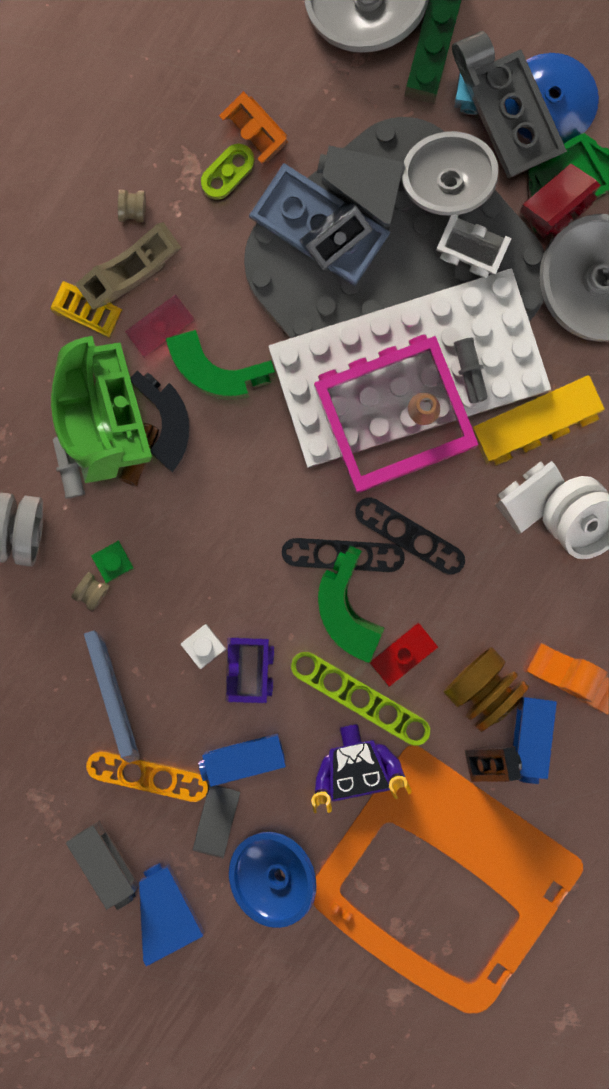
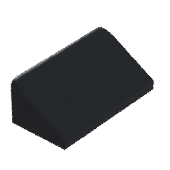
M347 201L299 241L320 268L324 270L369 234L372 228L357 206Z

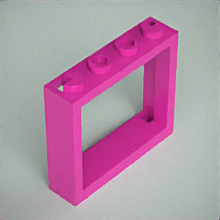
M426 334L417 336L408 341L410 346L397 350L396 346L386 348L378 352L379 358L367 362L366 357L349 363V369L337 374L336 369L320 374L318 376L319 381L314 383L316 394L356 494L474 449L479 445L436 336L427 338ZM429 351L463 437L361 476L328 389Z

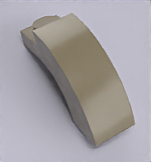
M158 223L126 251L108 262L96 265L75 285L93 310L100 308L127 294L166 265L165 262L181 249V246L165 223Z

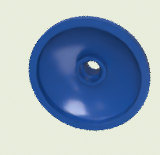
M543 53L527 59L526 61L563 144L585 133L596 116L599 103L597 85L589 70L578 60L560 53ZM552 89L557 90L560 97L556 99L551 98L549 91ZM506 99V112L510 115H516L519 111L518 103L513 99ZM519 128L517 132L531 142L532 135L530 131L526 128Z
M275 832L257 833L240 843L230 861L229 882L233 896L244 913L255 922L272 928L287 927L301 920L311 909L317 886L315 871L308 855L291 838ZM281 870L283 871L285 878L282 877L280 872Z

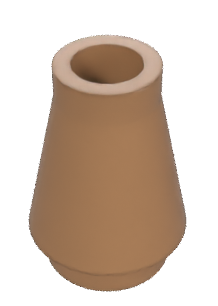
M418 393L409 401L408 414L415 423L429 425L439 417L440 403L430 393ZM422 401L431 404L429 411H424L420 408Z

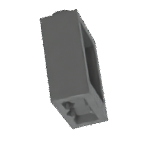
M100 820L66 842V845L106 910L112 906L119 910L133 901V898L136 897L134 892L139 887V884Z

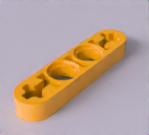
M106 751L92 754L86 763L88 774L98 781L190 802L202 800L208 792V781H203L201 774L141 759L128 763L119 754ZM100 757H104L106 764L116 766V759L121 760L122 763L117 771L118 779L112 778L114 771L104 770L102 775L97 774V768L93 767V761H99ZM126 765H138L141 770V777L138 781L129 782L124 778L123 770ZM166 771L171 775L172 784L169 788L160 789L155 785L154 777L157 772ZM177 774L184 775L181 781L191 783L193 778L199 779L198 785L203 786V791H197L195 796L189 795L190 789L180 787V793L173 792L178 783Z

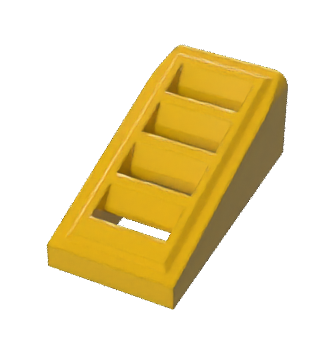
M63 281L51 305L50 310L52 313L110 338L122 309L109 303L97 308L92 321H89L87 317L91 306L86 300L80 315H76L74 313L81 298L86 299L76 286ZM69 293H71L74 297L68 310H66L63 306ZM106 309L110 313L104 326L101 327L98 323Z

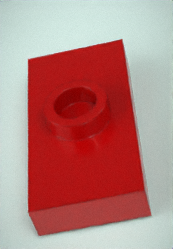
M418 622L373 658L370 664L388 687H390L436 650L438 646Z

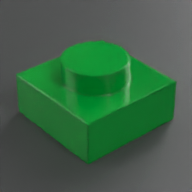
M119 540L91 555L105 583H109L135 569Z

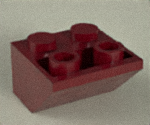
M570 164L522 205L520 212L543 239L550 234L555 237L573 220V214L576 213L580 217L593 205V202L598 198L595 193L601 185L597 180L573 164Z

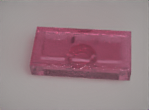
M175 294L126 330L125 333L145 358L166 343V338L177 335L192 324L195 319Z

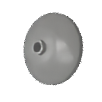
M441 132L424 138L409 151L404 160L402 182L409 198L423 210L438 215H460L478 208L492 195L498 182V162L491 148L479 138L462 132Z

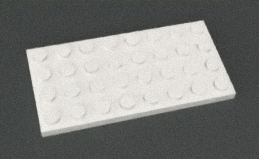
M512 268L498 272L496 275H488L487 279L482 277L268 345L307 468L341 458L314 388V383L319 381L318 376L333 369H336L337 374L349 369V363L366 357L367 362L379 358L378 352L392 346H396L397 350L410 346L409 340L426 334L427 338L436 336L468 417L550 391L551 386ZM465 338H474L479 364L484 367L481 372L488 397L479 403L469 402L463 376L458 373L461 368L453 343ZM429 351L328 389L352 454L457 421ZM418 393H430L440 403L439 417L429 425L415 423L408 414L409 401ZM422 401L420 408L424 411H429L431 404Z

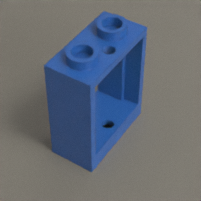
M522 697L517 705L512 746H515L516 752L520 755L522 761L520 782L539 784L540 778L548 779L557 701Z
M279 733L207 751L202 755L203 760L198 762L202 780H209L210 787L286 767Z

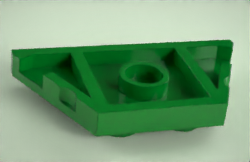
M585 133L564 143L567 150L564 154L528 169L529 199L570 164H573L598 181L601 185L595 193L598 198L609 192V149L599 146L594 139ZM531 225V231L533 232V234L537 233L535 228Z

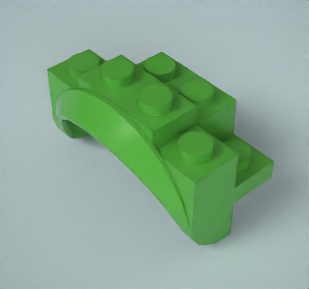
M88 336L63 346L58 352L52 384V418L61 446L81 467L85 483L116 478L119 467L150 462L152 455L121 343L95 346L93 336Z

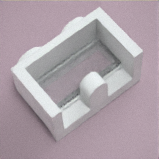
M451 215L436 251L442 253L440 259L456 266L459 261L471 265L469 270L471 273L487 279L488 274L496 275L512 238L507 236L503 238L487 231V228L479 224L473 225L458 218V215Z

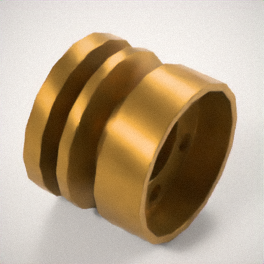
M492 647L478 656L443 691L456 707H461L468 701L474 704L466 716L469 720H472L481 712L484 714L475 725L480 732L503 720L520 703L523 694L529 688L525 681H521L512 689L510 688L511 683L518 676L515 671L503 678L498 675L506 661Z

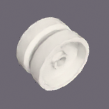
M587 476L570 479L556 488L548 498L543 509V522L547 530L575 558L590 559L601 555L609 549V493L599 481Z

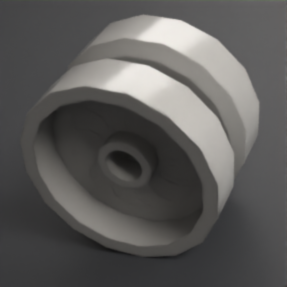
M0 492V562L5 563L12 551L15 564L33 567L42 536L43 500L41 497L24 496L17 509L15 496L10 493Z

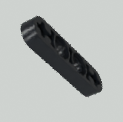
M372 497L364 498L357 504L355 517L361 525L391 543L398 545L401 549L443 574L454 575L463 569L465 556L456 546ZM370 504H374L376 506L374 511L380 516H383L384 511L390 513L384 520L381 530L375 527L379 523L377 519L370 517L367 521L362 518L364 512L360 510L362 506L368 507ZM398 519L404 523L405 533L402 536L393 537L388 533L387 525L391 520ZM425 535L431 539L432 549L430 552L422 554L415 549L414 542L419 536ZM438 543L444 546L440 551L443 554L449 556L453 552L457 555L455 560L459 563L458 567L451 566L449 569H446L444 567L445 560L438 556L436 562L430 560V557L438 548Z
M292 538L286 541L282 547V558L289 566L333 569L339 553L346 554L350 546L364 548L368 553L367 562L363 565H356L354 571L390 573L399 570L405 561L403 550L398 545L390 543ZM297 543L301 550H310L308 544H316L313 552L315 563L307 562L309 556H299L298 561H292V556L286 553L287 549H292L293 544ZM329 545L336 550L337 556L332 563L326 564L320 561L318 551L321 547ZM372 547L379 548L377 555H386L388 549L394 550V555L399 556V561L394 562L393 567H387L386 561L377 560L378 567H371L373 560Z

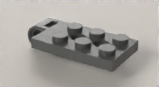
M480 31L452 44L455 62L508 179L567 152L521 49L494 61L495 50L489 36L484 31ZM506 99H513L518 103L519 111L516 115H510L505 111L504 102ZM519 128H526L530 131L532 135L530 144H523L518 140L517 131Z

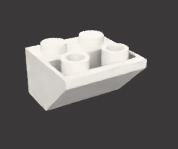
M540 461L522 475L526 480L524 483L519 485L515 481L498 494L501 500L495 506L517 534L522 533L543 516V509L548 498L556 488L565 483L552 461L546 466Z

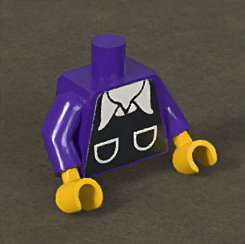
M355 724L340 728L343 746L330 749L329 755L323 758L316 776L315 794L311 799L314 813H317L316 809L320 804H326L327 813L332 812L331 800L336 802L389 790L393 797L398 799L396 792L399 788H406L408 794H411L412 791L405 778L400 760L385 745L377 744L375 740L362 742L359 726Z

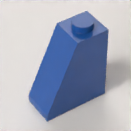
M160 863L150 867L143 872L145 877L139 882L143 962L146 966L203 937L205 933L170 864L163 868Z

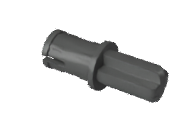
M465 338L454 342L461 368L458 373L463 376L469 402L479 403L486 400L488 396L481 372L484 367L479 364L474 338Z

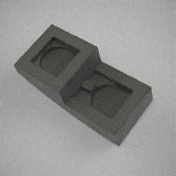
M209 785L192 851L224 858L240 796L239 791L216 785L210 787Z

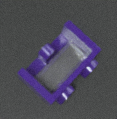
M227 638L225 701L267 703V696L272 697L273 678L268 677V665H273L274 646L269 645V639Z

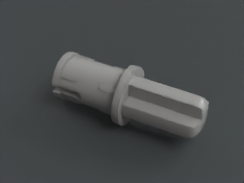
M55 437L53 443L59 465L56 471L61 474L65 499L85 495L78 468L80 466L65 452L58 437Z

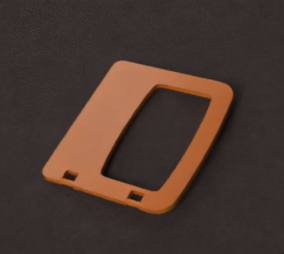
M410 745L401 752L398 759L411 788V794H408L404 787L397 790L396 795L398 799L393 797L390 790L372 794L316 875L317 886L313 903L316 909L341 931L414 984L462 1012L479 1013L487 1010L501 993L502 988L511 975L514 974L559 908L563 899L581 876L583 863L575 854L419 746ZM393 823L434 846L480 878L518 911L517 922L476 981L467 983L424 959L377 926L341 895L340 887L384 824ZM553 881H555L562 888L554 900L550 902L543 896ZM499 963L506 970L495 984L487 977L496 964Z

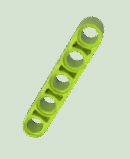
M301 652L293 658L291 670L301 681L408 744L418 746L424 744L429 739L430 727L418 715L310 652ZM310 657L314 661L315 668L311 674L302 675L297 671L296 663L299 658ZM336 673L341 677L342 685L338 690L329 691L325 688L323 681L327 674ZM358 689L365 690L369 695V702L364 707H356L351 702L352 693ZM387 705L393 706L396 710V719L388 724L381 722L379 719L380 709ZM412 722H419L424 728L423 735L417 740L410 739L406 733L407 726Z

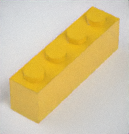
M587 375L473 426L472 429L485 463L488 464L494 461L495 465L498 466L513 459L511 453L523 448L524 453H527L542 446L540 440L551 435L553 440H556L571 433L570 426L580 422L581 426L585 427L600 420L597 414L604 411L605 408L590 376Z

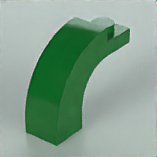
M196 330L166 338L169 352L177 370L190 385L206 395L228 400L247 398L249 395L246 385L252 383L253 388L271 383V377H275L272 360L239 370H225L215 366L204 355Z
M350 546L346 554L340 552L333 570L338 571V573L326 570L322 576L318 591L319 612L326 631L335 643L350 655L370 663L385 628L359 616L350 604L348 586L362 553L361 550Z

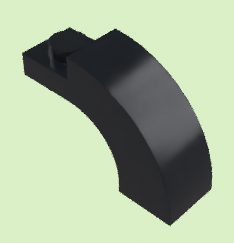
M136 371L130 377L132 385L156 406L162 419L161 433L155 445L150 449L151 454L175 475L186 458L191 440V425L186 406L170 383L160 392L158 388L161 384L151 374L147 372L143 376L139 371Z

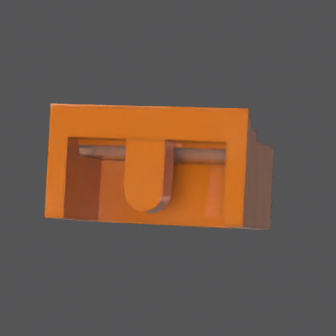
M244 91L219 115L223 121L231 119L241 130L242 138L249 139L262 153L257 158L261 163L270 161L288 143L286 140L287 134L252 96H248Z

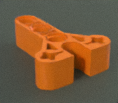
M541 643L526 672L608 715L609 678L606 677L608 672L589 661L574 659Z

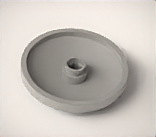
M304 0L314 28L330 44L351 52H374L393 46L407 37L422 20L429 0Z
M609 214L587 215L569 223L566 228L551 239L546 247L541 260L539 275L544 302L555 320L570 333L586 340L599 342L609 341Z

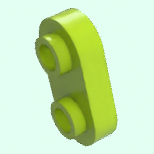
M239 143L229 146L205 170L201 177V186L205 195L214 200L227 197L252 171L254 167V154L248 146ZM237 157L245 160V163L240 167L233 164V160ZM214 180H221L223 186L220 189H214L211 186Z

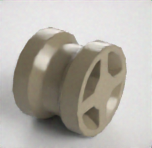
M119 190L118 221L125 222L127 219H135L137 222L144 223L146 210L145 191L139 190L136 193H128L127 190Z
M88 572L76 587L71 598L75 601L84 602L87 609L93 612L107 594L110 585L105 582H98L95 580V575Z

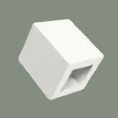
M207 624L203 625L181 643V646L200 669L204 668L226 650L225 646Z

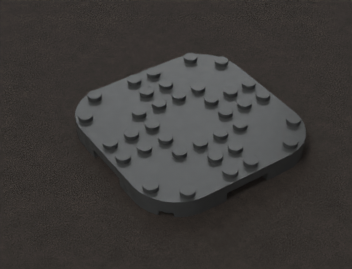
M390 118L370 126L343 149L404 162L409 151L419 141L444 131L436 125L418 118ZM315 171L311 176L308 177L309 180L313 181L314 183H316L326 191L330 192L343 202H346L322 184L321 173H317V171ZM402 175L390 229L388 230L390 235L356 287L329 269L325 268L322 270L315 260L258 223H256L250 233L244 255L246 278L254 298L289 338H294L482 277L469 271L471 265L459 261L456 266L440 259L442 253L436 250L451 215L434 214L417 206L404 189ZM494 190L485 203L470 212L458 215V218L473 225L479 224L487 228V231L503 238L505 236L512 238L497 273L512 268L530 322L544 301L539 279L544 249L532 231L501 195ZM454 232L447 245L491 265L497 252Z

